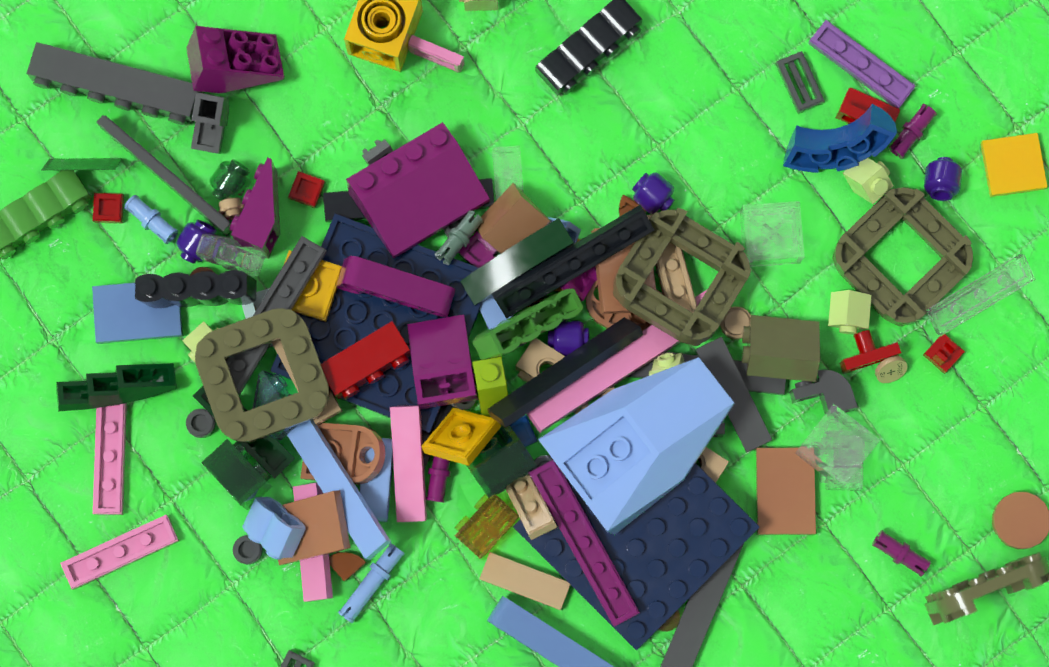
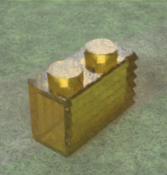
M495 493L490 497L485 494L474 506L477 509L476 513L471 518L465 516L455 527L458 531L455 534V538L480 560L519 519V515Z

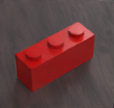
M391 321L321 363L327 383L338 399L341 397L348 399L360 391L358 387L366 382L373 384L385 376L383 372L391 367L398 369L408 363L411 351L395 324Z

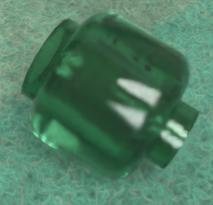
M232 159L231 162L223 161L210 177L209 182L214 188L212 194L221 201L228 198H241L252 183V179L249 176L251 171L235 159Z

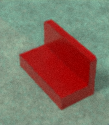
M849 88L835 118L850 124L860 118L869 109L871 104H874L888 113L893 121L896 122L900 110L858 90Z

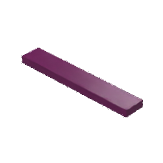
M551 460L529 472L613 626L615 627L639 614L638 607L564 473L555 461Z

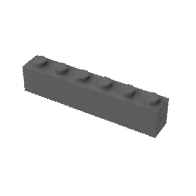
M39 42L35 44L26 73L37 87L49 89L50 86L60 88V92L70 96H76L77 93L87 95V99L93 102L103 103L104 100L114 103L115 107L130 111L131 107L140 109L142 114L157 118L159 114L169 117L168 120L179 125H184L185 122L194 123L191 120L196 92L202 93L200 91H193V85L190 82Z

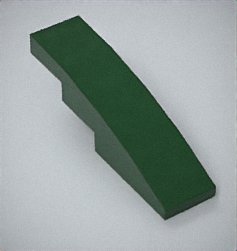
M558 218L499 254L460 282L474 306L492 297L491 293L570 247L574 242Z
M174 363L116 365L115 373L86 374V381L56 382L58 412L120 405L175 390L177 384Z
M202 386L193 394V397L214 417L204 386ZM272 434L257 439L255 442H238L274 479L295 459Z

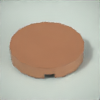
M1014 492L1003 497L995 506L992 514V527L995 534L1006 546L1014 549H1030L1040 544L1048 535L1049 510L1038 496L1028 492Z

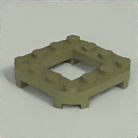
M893 188L886 192L873 207L841 236L835 246L832 257L838 273L857 292L872 295L871 306L885 320L898 326L910 325L920 320L970 271L973 262L970 239L966 235L963 237L924 198L925 194L923 192L910 188ZM900 219L913 229L942 258L905 295L864 256Z
M677 208L676 210L656 212L649 219L654 231L636 241L620 265L614 278L613 295L624 308L682 343L698 346L714 335L751 273L749 260L744 252L745 248L739 242L733 245L686 216L688 211ZM669 242L718 271L694 313L644 284Z
M272 309L216 329L205 335L196 346V366L219 429L230 439L244 443L255 442L257 439L318 418L328 404L330 395L329 385L309 329L303 319L292 310ZM280 339L299 392L245 412L226 360L228 357Z
M1040 553L1019 558L1005 564V567L996 571L995 569L979 574V577L970 581L967 579L952 585L949 589L940 590L925 596L927 602L924 605L933 626L941 622L945 624L962 616L977 612L973 602L974 599L1003 587L1006 588L1008 594L1025 588L1030 590L1049 581V564L1046 557H1042Z

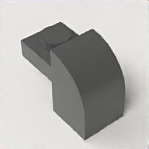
M196 92L191 120L195 121L191 149L220 154L224 129L228 123V98Z
M818 370L816 383L812 384L810 381H801L795 383L796 388L789 392L792 404L820 396L826 418L851 412L857 408L849 382L841 374L832 370Z

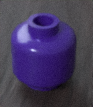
M940 157L930 162L926 166L925 191L934 200H951L961 190L962 168L948 157Z
M657 172L650 175L645 173L632 188V191L635 192L633 200L638 205H641L649 214H654L659 210H668L675 201L671 197L674 193V186Z
M198 219L196 222L187 223L176 242L177 247L182 251L180 256L193 264L197 260L207 261L219 242V238L215 234L217 230L208 223Z
M563 321L554 328V331H548V346L564 356H567L589 341V328H585L581 321Z

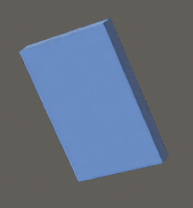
M135 283L92 286L95 340L97 344L183 337L180 306L172 304L165 308H152L135 299Z

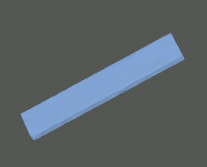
M309 420L285 429V433L323 493L340 490L348 533L363 557L371 560L391 543V540L319 427L315 424L314 420Z

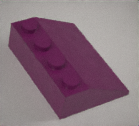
M443 122L346 179L350 196L393 258L466 216L469 210L474 211L490 201L462 149Z

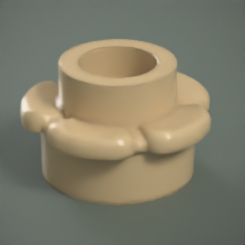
M239 197L228 198L219 202L220 210L218 212L227 220H233L236 214H241L245 205H242L241 198Z

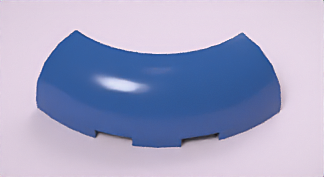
M871 104L869 109L860 118L839 128L816 130L796 126L785 153L783 166L819 173V169L836 168L837 171H842L859 166L860 161L872 155L874 157L877 156L891 143L897 134L896 124L888 113L878 106Z

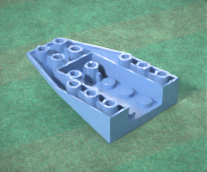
M698 357L611 390L538 440L606 531L615 535L684 481L735 403Z

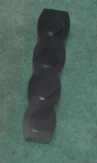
M612 0L578 31L569 36L558 48L542 59L536 65L535 72L557 96L563 92L565 94L570 93L578 85L576 81L584 74L587 77L590 76L599 67V60L605 56L608 59L619 51V44L626 38L630 41L640 33L642 18L625 0Z
M238 270L226 271L219 275L204 271L195 273L192 276L185 273H171L164 277L157 274H144L135 278V299L152 308H165L172 304L180 307H193L200 303L208 306H220L227 302L236 305H247L256 301L257 280Z

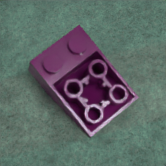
M195 26L186 47L193 91L221 94L284 79L275 34Z
M267 157L265 164L260 163L254 175V179L257 181L252 190L248 189L242 200V205L245 206L241 214H236L233 218L230 230L232 231L231 236L238 246L269 259L280 235L277 170L272 159Z
M458 315L407 324L419 407L426 409L478 400L465 316Z

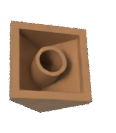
M512 183L481 216L483 223L477 229L486 242L498 252L503 253L551 223V220L515 183Z

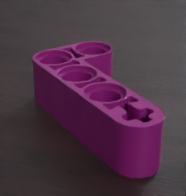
M349 256L344 259L336 285L337 288L350 293H366L445 318L448 317L456 290L453 287L355 256Z

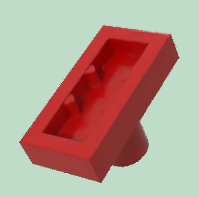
M865 330L853 335L860 354L843 359L839 364L843 374L880 363L889 357L899 356L901 350L898 342L876 349L870 330Z

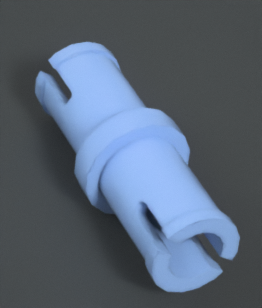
M133 195L126 202L124 209L141 221V226L144 229H150L165 244H169L177 236L178 230L166 222L157 209L152 210L137 195Z

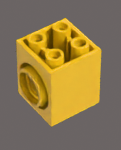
M358 0L344 38L348 55L401 72L409 51V40L415 34L423 12L422 0Z

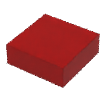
M298 171L288 198L316 208L325 185V180Z
M94 193L93 222L122 224L124 195Z

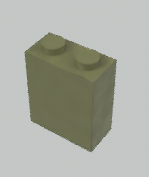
M751 315L749 326L743 327L742 343H747V346H743L742 363H747V375L816 382L820 364L819 322Z

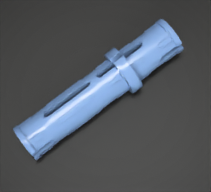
M390 543L378 561L369 566L371 570L338 613L353 624L356 617L385 579L389 580L391 577L389 573L405 553Z

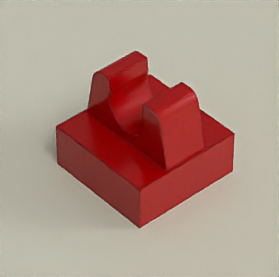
M942 333L923 356L945 374L965 351L945 333Z

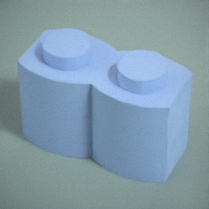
M255 497L242 526L251 541L261 544L266 550L267 555L277 560L293 558L306 529L305 525L297 517L288 513L282 504L271 497Z

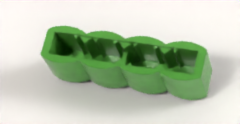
M74 170L60 171L47 182L40 184L23 197L0 210V258L2 260L12 256L16 252L15 248L24 242L30 244L36 241L41 236L40 232L45 228L53 229L61 225L65 221L64 217L71 212L79 213L89 206L88 202L92 197Z
M575 289L560 291L542 299L538 304L520 311L516 316L503 320L496 327L481 332L474 338L473 344L481 360L500 357L514 351L519 345L534 340L541 333L554 329L561 322L577 316L582 311L583 305Z

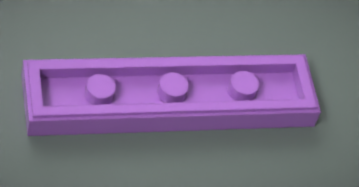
M827 20L824 21L808 43L890 105L898 109L916 87Z

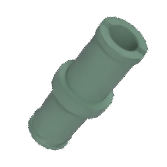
M469 210L459 225L450 230L448 239L435 253L438 260L441 261L444 257L443 263L450 265L461 248L466 247L470 243L469 238L479 225L483 223V219L478 214L474 218L475 212Z

